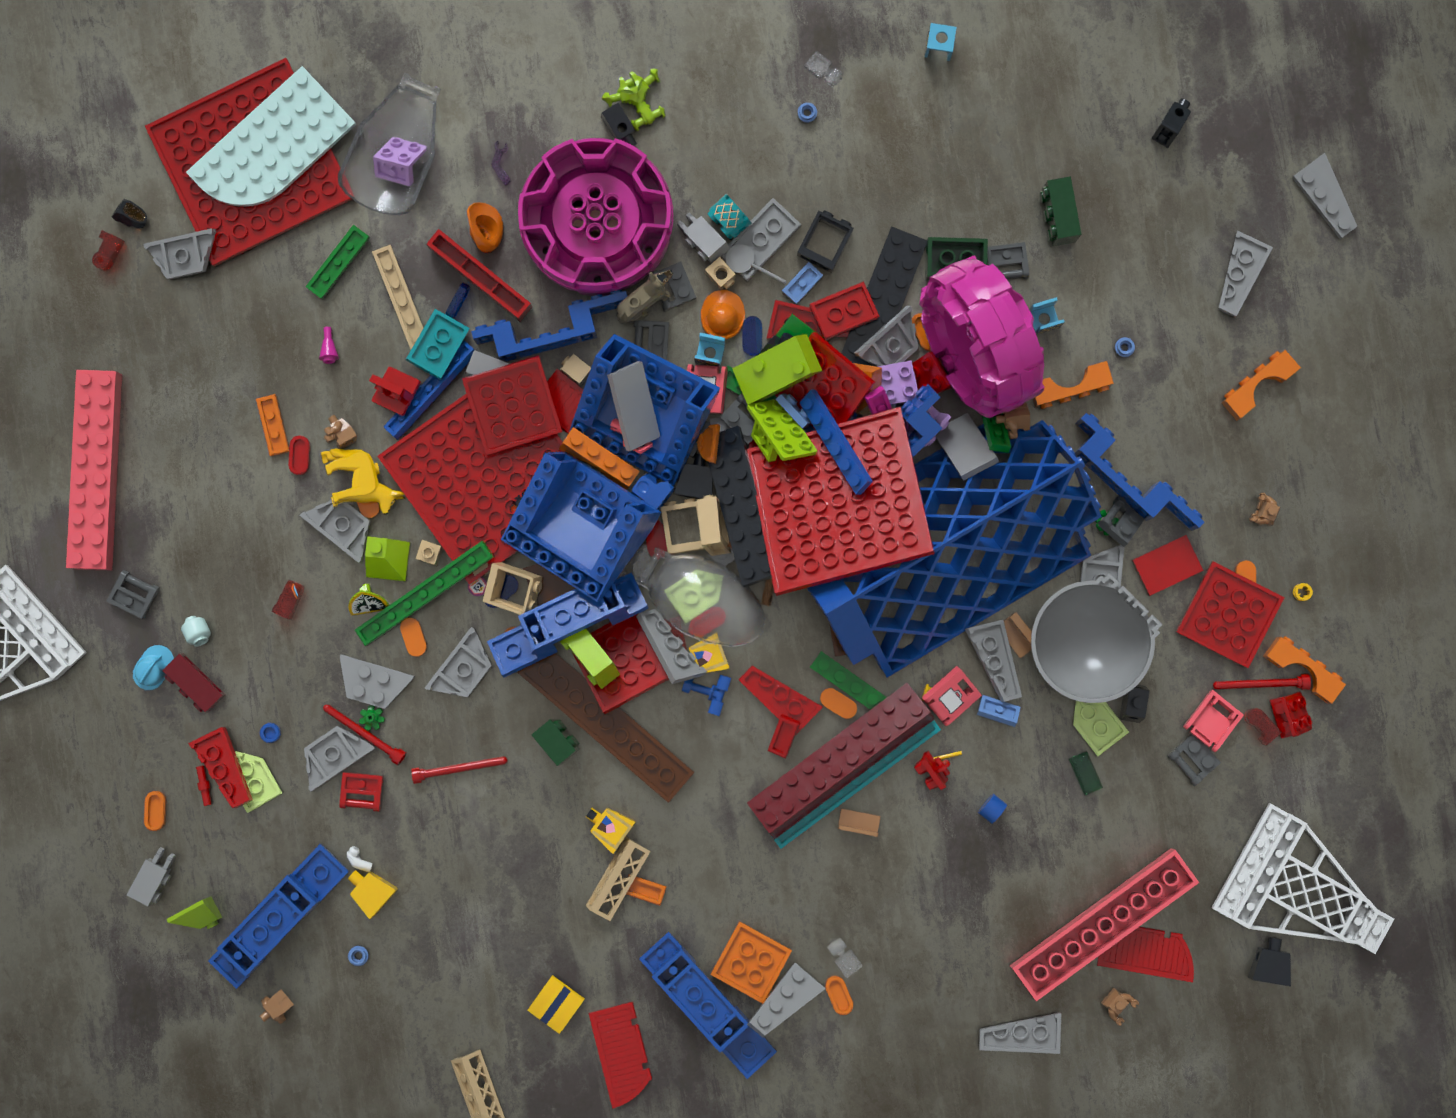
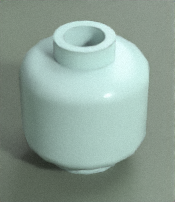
M190 616L181 627L186 642L195 647L207 643L211 635V631L202 617Z

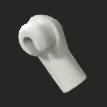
M355 846L350 847L349 851H347V858L352 867L370 872L372 863L361 860L359 848Z

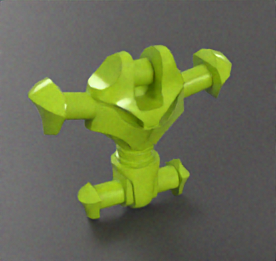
M655 68L650 69V75L645 79L631 71L629 73L630 79L625 81L623 77L619 78L618 93L609 95V93L605 92L602 95V100L609 107L612 106L613 102L620 100L621 103H629L636 106V113L640 118L635 121L631 120L635 131H639L638 128L644 124H652L661 115L663 118L666 116L663 107L659 106L658 109L651 111L650 105L644 101L646 93L650 89L649 85L654 81L660 82L658 69Z

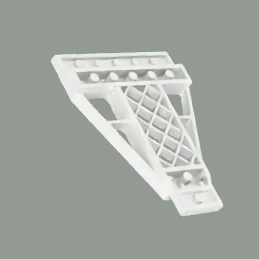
M8 565L0 569V625L3 624L5 626L0 627V629H5L4 641H0V643H4V655H0V657H3V669H0L2 671L0 673V683L9 676L19 687L15 691L0 696V701L57 680L87 652ZM9 633L18 641H9ZM9 643L18 644V656L8 655ZM32 656L50 677L24 686L14 675V671ZM8 657L17 658L8 666Z
M1271 803L1267 805L1211 907L1248 929L1352 943L1363 947L1373 954H1376L1394 921V918L1378 910L1366 898L1306 822ZM1304 830L1321 849L1312 867L1291 856ZM1325 855L1347 881L1349 888L1318 871V867ZM1288 860L1293 862L1291 864L1285 865ZM1295 866L1298 876L1288 879L1285 868ZM1299 866L1311 873L1302 875ZM1282 872L1284 880L1276 882ZM1313 876L1315 887L1306 889L1303 878ZM1317 876L1328 883L1319 885ZM1299 880L1302 890L1292 893L1289 882ZM1286 884L1288 894L1278 897L1275 886ZM1330 886L1333 896L1323 899L1320 888ZM1335 887L1346 893L1337 895ZM1271 890H1273L1274 897L1270 895ZM1317 890L1319 900L1310 903L1307 892ZM1303 893L1306 904L1296 907L1293 896ZM1348 896L1350 907L1341 909L1338 898ZM1289 897L1292 907L1280 900ZM1266 899L1287 910V914L1279 929L1252 925ZM1334 900L1337 910L1327 913L1324 902ZM1321 903L1324 914L1313 916L1311 906ZM1307 907L1309 916L1298 911V909ZM1347 911L1346 915L1343 917L1342 912ZM1296 914L1324 930V934L1286 930L1285 928L1292 915ZM1339 914L1341 924L1331 927L1328 916ZM1325 917L1327 927L1317 922L1316 919Z

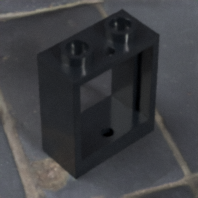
M818 210L797 252V256L832 273L854 228L851 227L852 224L843 219L839 221L833 218L834 215L832 213ZM820 221L845 233L832 261L807 249Z

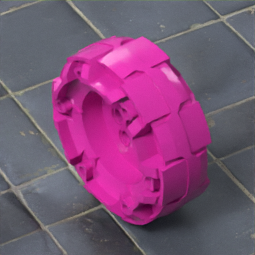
M586 138L577 141L570 139L546 152L541 157L542 161L529 174L518 202L521 238L535 265L558 285L587 296L600 294L608 296L612 291L624 290L638 283L649 272H653L667 251L673 230L674 215L667 183L653 162L648 160L647 155L633 145L616 138L614 141L606 138ZM595 190L601 193L598 198L590 197L591 192ZM611 200L618 202V205L614 208L607 206ZM575 201H582L583 206L581 208H574L573 203ZM594 210L601 212L597 218H592L590 214ZM577 220L583 221V225L580 228L573 227V223ZM610 220L618 222V225L614 228L607 226ZM593 230L601 232L597 238L591 237L590 233ZM651 248L652 252L646 253L645 250ZM545 249H548L547 254L543 253ZM596 278H601V282H594Z
M974 255L950 264L929 277L930 280L927 286L921 288L919 305L923 308L921 316L922 326L931 351L935 357H940L948 373L946 378L960 399L982 416L991 418L1000 413L1010 412L1040 395L1045 388L1042 384L1044 348L1040 347L1033 328V315L1022 295L1012 289L1005 275L994 264L988 266L977 260Z

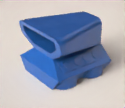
M647 473L637 481L631 493L657 510H660L674 492V486L668 481L657 484L658 477Z

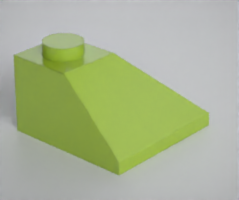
M367 536L365 553L366 577L406 582L410 542Z
M208 897L166 920L172 924L198 929L207 927V929H210L219 924L217 920L221 919L222 916L213 898Z

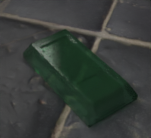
M1087 751L1069 758L1084 795L1103 788Z

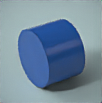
M993 793L984 802L978 813L993 824L1003 813L1007 804Z

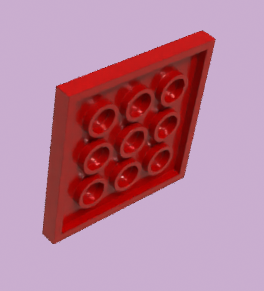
M813 332L809 336V340L822 371L775 394V396L790 394L797 400L796 405L802 409L800 401L810 390H816L837 424L850 421L864 400V396L869 393L875 384V381L818 333Z
M539 355L462 378L486 455L562 432Z
M1212 561L1176 632L1249 668L1285 597Z
M638 614L613 626L610 622L590 633L620 673L618 677L601 689L598 684L594 686L587 678L589 673L575 657L604 714L669 680L637 619Z

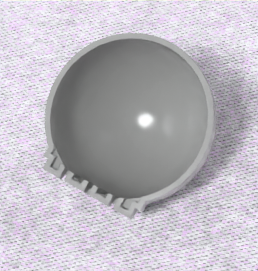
M1111 573L1105 578L1100 576L1096 581L1077 582L1062 588L1045 602L1033 624L1031 650L1039 673L1054 690L1076 701L1085 703L1107 702L1125 695L1136 687L1144 678L1151 665L1155 650V638L1160 634L1158 629L1163 625L1153 614L1148 617L1147 613L1149 611L1124 586L1118 587L1117 585L1120 582Z

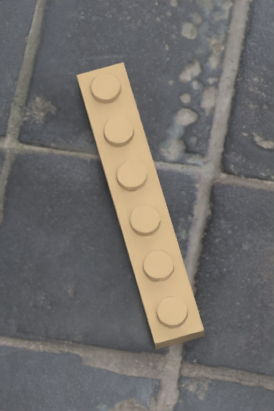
M388 245L372 251L409 347L412 349L424 327L392 246Z

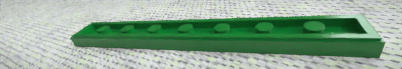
M484 541L479 542L356 628L355 632L363 644L368 646L493 559L494 555Z

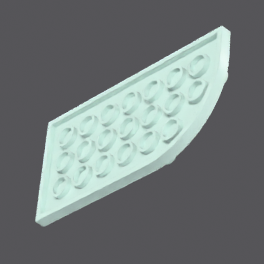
M302 66L187 170L186 173L204 192L222 203L233 206L259 205L272 200L285 191L357 124Z

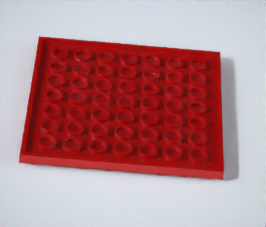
M287 58L145 125L195 231L198 232L211 228L216 230L209 257L214 267L355 198L331 148L280 195L270 201L254 206H233L222 203L204 192L186 173L187 170L294 74Z
M465 394L377 457L452 561L479 542H485L494 558L488 561V567L476 576L471 573L465 577L466 581L471 585L487 572H490L492 563L504 562L518 552V550L501 540L512 518L511 515L517 509V506L513 505L510 512L509 507L513 504V501H517L515 498L520 495V498L522 493L524 495L544 454L562 452L559 448L563 441L558 434H554L486 455L467 394Z
M901 407L838 424L873 481L861 495L854 493L816 430L806 433L817 449L816 455L782 461L779 455H777L776 461L768 462L758 446L747 449L758 495L756 500L776 596L935 554Z

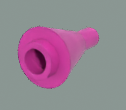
M324 327V339L319 360L325 364H332L339 359L332 339L331 327Z

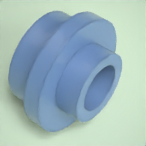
M812 103L800 105L798 108L799 119L806 123L815 120L817 116L816 107ZM809 110L811 115L805 116L804 111Z
M1127 337L1120 338L1115 344V351L1121 357H1129L1135 350L1134 342ZM1121 345H1127L1128 350L1123 351Z
M355 946L348 953V959L354 966L364 965L369 957L367 949L363 946ZM356 952L362 954L361 959L355 957Z

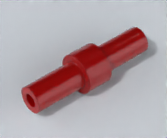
M204 765L196 767L199 780L197 785L198 790L201 791L203 805H212L209 793L210 783L207 781Z

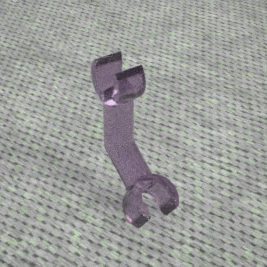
M497 140L494 145L496 151L491 166L502 183L507 185L511 180L500 166L502 155L507 152L508 145L505 143L503 149H498L499 141Z

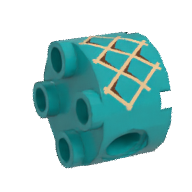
M727 193L707 213L717 225L719 223L722 224L720 229L729 239L732 237L735 239L752 224Z

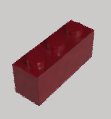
M179 653L162 670L166 674L164 677L171 684H177L180 687L179 692L186 698L190 697L194 701V707L200 712H209L226 695L184 653Z

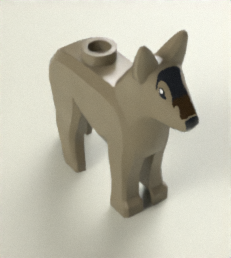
M672 270L657 274L650 272L649 279L617 306L618 312L616 316L618 321L623 324L642 320L649 315L645 311L658 300L666 301L669 299L671 294L668 290H665V285L673 275Z

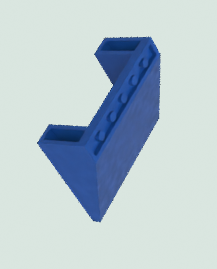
M613 334L594 358L569 432L574 427L622 460L651 473L665 482L668 481L674 486L715 403L720 387ZM637 361L643 363L660 433L659 438L651 441L653 447L642 454L633 450L626 451V448L623 446L622 434L610 429L612 420L618 419L607 376Z
M549 452L544 454L501 540L596 602H599L650 534L661 511L567 452Z

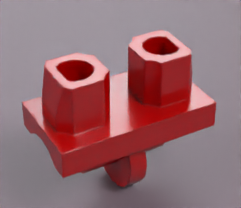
M929 751L925 752L922 759L915 764V770L920 775L925 772L930 774L925 779V783L930 790L938 787L940 790L946 788L947 775L950 774L947 769L950 766L949 760L942 761L939 757L934 759Z

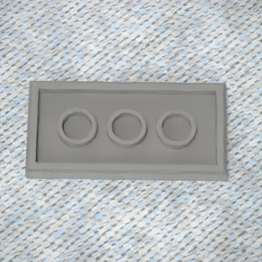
M772 198L751 220L752 224L735 239L733 238L728 246L729 248L736 244L748 246L754 253V264L762 267L801 227V223ZM726 253L721 257L723 260H725ZM751 267L749 271L738 274L748 282L758 270Z
M637 361L608 374L626 451H632L659 438L660 433L643 363Z
M968 413L949 422L944 430H940L936 434L937 441L963 481L999 462L995 453L989 450L987 441Z

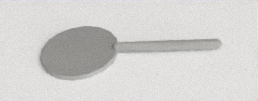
M736 244L727 251L725 256L726 264L733 272L745 273L753 267L784 284L786 283V280L754 264V253L748 246Z

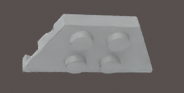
M211 228L143 245L151 253L154 262L161 268V272L166 279L171 280L206 272L216 230Z
M906 306L855 351V356L876 367L904 362L919 348L915 336V324L912 323L911 319L912 307Z
M332 500L299 515L358 563L362 562L371 521L349 503L343 502L338 504L337 507H333Z
M1118 545L1083 560L1080 582L1096 581L1100 576L1105 578L1111 573L1120 582L1117 586L1121 588L1124 547Z
M473 627L468 630L425 686V689L463 697H469L492 667Z
M340 654L346 697L386 709L415 677L414 675Z
M336 726L306 746L304 754L307 762L306 770L310 792L376 749L375 746L340 726Z

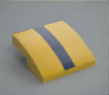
M552 975L527 1011L560 1034L585 998Z

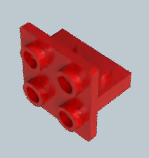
M932 351L912 363L918 390L922 386L926 387L928 384L937 394L952 388L946 378L947 373Z
M388 367L383 378L372 374L369 381L375 385L374 389H376V392L371 401L404 416L421 381L397 369Z
M1301 691L1270 700L1281 739L1291 736L1296 737L1312 730V719L1307 713L1306 700L1302 696Z

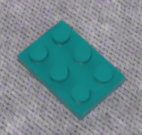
M434 309L408 354L406 361L441 380L470 328Z

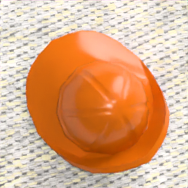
M473 203L467 209L470 236L480 251L491 253L499 246L502 240V217L496 208L487 203Z
M718 290L707 296L701 309V323L707 334L730 339L737 335L743 326L745 318L744 304L737 294L728 290Z

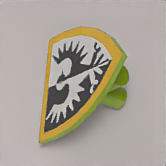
M363 584L360 591L350 599L348 604L351 616L382 611L389 606L383 597L371 592L370 584Z

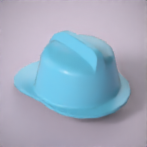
M162 645L149 647L134 667L133 679L135 683L144 690L158 688L163 683L164 676L166 675L162 670L174 659L172 652Z

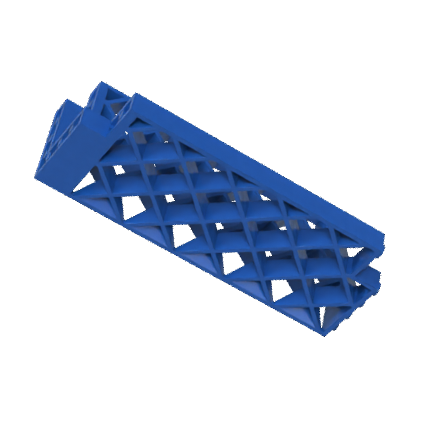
M1041 420L1031 426L1030 430L1018 429V438L1010 439L1009 437L1011 444L1009 453L1011 454L1008 462L996 463L968 478L965 488H947L951 478H961L943 448L916 463L915 469L918 482L925 478H936L932 488L920 487L929 531H947L942 542L932 541L935 554L903 562L899 568L884 567L807 588L825 614L845 654L853 665L873 654L878 666L888 678L963 633L966 628L973 627L1091 556L1089 550L1091 545L1084 536L1086 533L1084 527L1102 517L1099 511L1101 505L1094 498L1096 492L1089 484L1091 479L1083 469L1085 467L1083 460L1080 457L1076 458L1071 446H1066L1064 439L1061 435L1057 436L1052 425L1048 426ZM984 424L977 428L987 441ZM1025 453L1043 454L1040 463H1022ZM1061 453L1069 464H1055L1057 455ZM1074 471L1080 484L1079 487L1067 486ZM983 479H1001L997 489H979ZM1015 479L1034 480L1030 490L1012 489ZM1033 494L1044 495L1036 513L1024 511ZM1061 498L1072 499L1064 516L1053 515ZM940 504H958L954 515L937 514ZM972 505H991L986 516L969 515ZM989 520L1001 521L993 538L981 537ZM1018 524L1029 525L1021 542L1010 540ZM1046 527L1057 529L1049 545L1038 544ZM1074 534L1077 544L1071 548H1066ZM945 546L958 547L950 564L938 562ZM974 550L986 551L979 567L967 566ZM1003 553L1014 554L1007 571L996 569ZM1031 557L1042 558L1038 568L1030 573H1024ZM902 572L914 573L907 589L894 588ZM931 575L943 577L936 593L924 591ZM960 579L972 580L965 596L953 595ZM844 582H860L854 595ZM989 582L1000 583L995 594L988 598H982ZM858 598L871 600L865 614L862 613L856 601ZM888 601L900 603L894 618L881 617ZM917 605L929 606L923 621L910 620ZM946 608L958 609L953 619L946 623H939ZM874 630L887 632L880 646L872 632ZM903 633L916 634L911 644L904 648H897Z

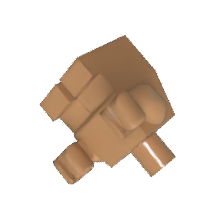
M1027 402L1010 412L996 416L997 424L1004 423L1005 428L1011 430L1009 431L1010 439L1018 438V429L1030 430V412Z
M335 415L328 418L331 423L330 427L324 429L326 433L324 438L327 443L336 440L337 448L344 449L357 441L356 433L344 419L338 420Z
M1260 493L1258 497L1259 503L1256 508L1258 510L1251 514L1249 521L1260 525L1273 526L1281 507L1277 506V502L1272 497L1267 496L1265 493Z
M1115 988L1101 1002L1108 1009L1109 1017L1119 1026L1122 1025L1121 1022L1124 1023V1019L1118 1017V1015L1129 1003L1134 1008L1137 1007L1136 1004L1139 1005L1138 1000L1134 999L1130 994H1121Z
M279 990L271 998L265 996L261 1000L265 1012L259 1017L264 1022L271 1017L273 1020L278 1021L279 1024H282L286 1020L284 1014L294 1004L282 990Z

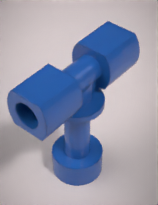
M720 674L717 686L712 685V688L693 683L694 678L684 681L682 692L689 693L692 690L708 695V700L711 701L708 713L720 716L724 703L722 700L725 691H728L731 677Z

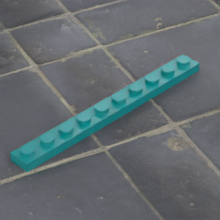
M934 720L777 837L774 841L779 848L782 849L941 730Z

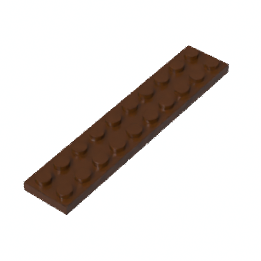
M557 653L517 672L668 803L694 774V771L621 708L617 707L604 714L586 678Z

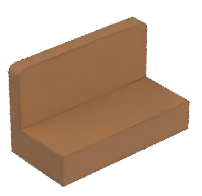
M1015 612L1004 620V625L1010 647L1019 658H1022L1031 651L1032 631Z
M841 808L837 828L878 837L881 816Z

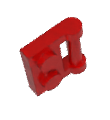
M343 772L339 807L344 809L346 807L366 808L380 812L383 776ZM348 793L374 795V801L348 799L347 796Z

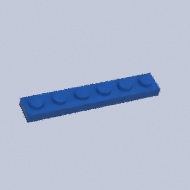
M463 340L441 380L430 375L417 389L404 416L395 413L384 425V428L398 440L470 362L475 349Z
M810 390L800 401V405L854 493L861 495L873 481L818 392Z

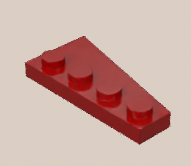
M775 300L767 338H772L776 335L791 314H794L822 336L809 307ZM849 331L836 337H848Z
M751 666L739 679L778 719L784 714L799 721L800 725L796 735L823 708L821 705L754 666Z
M226 727L218 728L188 743L197 753L200 762L204 763L208 769L211 778L219 785L220 791L232 808L236 809L253 801Z

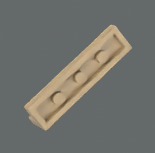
M626 836L587 902L586 907L595 914L611 921L648 857L650 850L635 843ZM635 848L643 852L640 859L632 861L631 854ZM630 866L631 875L622 879L621 871L623 868ZM621 884L622 890L620 894L612 896V887ZM610 901L612 908L608 914L599 910L603 903Z
M476 1050L466 1056L451 1060L471 1118H492L493 1114L498 1118H505L481 1050ZM475 1056L478 1062L476 1069L472 1068L469 1059ZM479 1076L484 1078L485 1084L483 1088L478 1086ZM486 1095L489 1096L492 1101L490 1108L487 1107L484 1102Z

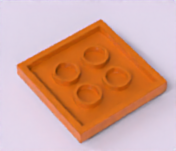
M739 921L710 975L763 1004L792 950Z

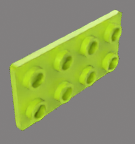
M776 400L752 403L747 406V410L755 420L751 436L768 462L776 461L777 455H779L782 461L817 454V449L804 430Z

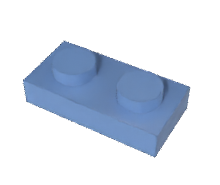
M808 262L782 292L797 305L823 277V274Z
M781 394L775 399L802 429L808 428L812 424L803 408L800 409L796 405L797 400L792 395Z
M982 695L977 715L1015 727L1021 707Z

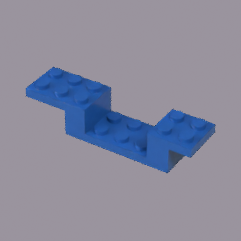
M617 290L610 292V295L604 297L602 294L592 296L591 300L585 302L582 299L573 301L572 305H569L568 308L574 329L570 330L569 327L558 330L559 333L552 335L550 332L543 333L537 339L524 338L518 343L514 327L510 321L506 322V320L496 321L495 325L489 327L487 325L475 327L476 330L471 331L477 345L494 341L498 357L504 362L598 338L592 315L617 309L619 303L627 297L626 291Z
M929 384L926 387L922 386L916 392L917 396L912 401L908 400L902 406L903 417L915 429L907 433L913 457L942 429L941 425L927 411L941 398Z
M1085 413L1075 423L1089 436L1075 452L1076 457H1080L1092 472L1118 496L1123 497L1126 503L1141 515L1145 521L1154 518L1165 506L1191 531L1200 528L1204 524V521L1201 519L1203 516L1197 510H1191L1187 506L1188 502L1180 495L1177 497L1172 492L1173 488L1168 483L1159 481L1141 496L1142 492L1135 486L1131 487L1126 482L1127 478L1122 473H1116L1108 460L1105 458L1102 460L1100 458L1101 455L1115 442V439L1113 438L1114 434L1108 428H1102L1098 424L1099 420L1093 414L1088 415Z
M631 572L616 579L599 602H596L578 589L571 590L519 615L520 626L487 641L504 678L557 653L558 650L554 643L607 618L613 626L649 608Z
M319 844L217 948L218 951L208 962L236 989L239 988L266 959L265 957L350 871L322 844Z
M669 931L639 958L652 973V978L712 1045L719 1052H723L747 1079L777 1052L765 1037L762 1038L747 1025L750 1020L737 1006L734 1007L695 964V959Z

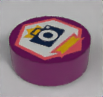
M481 577L471 585L468 583L469 592L474 596L484 595L487 581Z

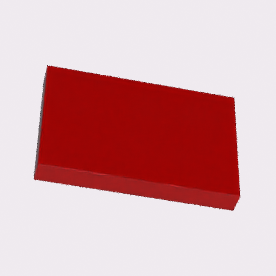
M864 281L809 304L825 340L880 318Z
M1187 535L1132 560L1148 596L1204 571Z

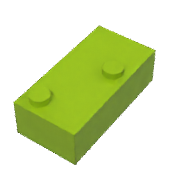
M807 334L794 336L732 368L747 405L761 402L822 371Z
M587 629L560 641L566 650H571L589 673L587 678L594 686L598 684L602 689L620 675L612 660Z

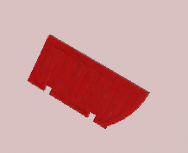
M557 368L547 383L561 429L569 434L584 389Z
M1139 926L1098 956L1097 966L1187 982H1193L1194 979L1192 956L1183 939V934L1170 932V938L1164 937L1165 931Z
M633 1002L588 1013L612 1109L634 1099L645 1088L647 1083L652 1080L650 1068L643 1069L642 1063H647L648 1060L639 1024L632 1025L631 1019L637 1018Z

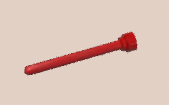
M1300 674V676L1290 679L1216 681L1213 683L1214 689L1296 686L1301 690H1310L1311 688L1309 674Z
M324 705L323 710L390 755L391 762L398 766L403 761L407 752L401 748H392L332 706Z
M503 756L428 770L416 767L411 768L413 783L418 784L429 777L503 765L508 760Z

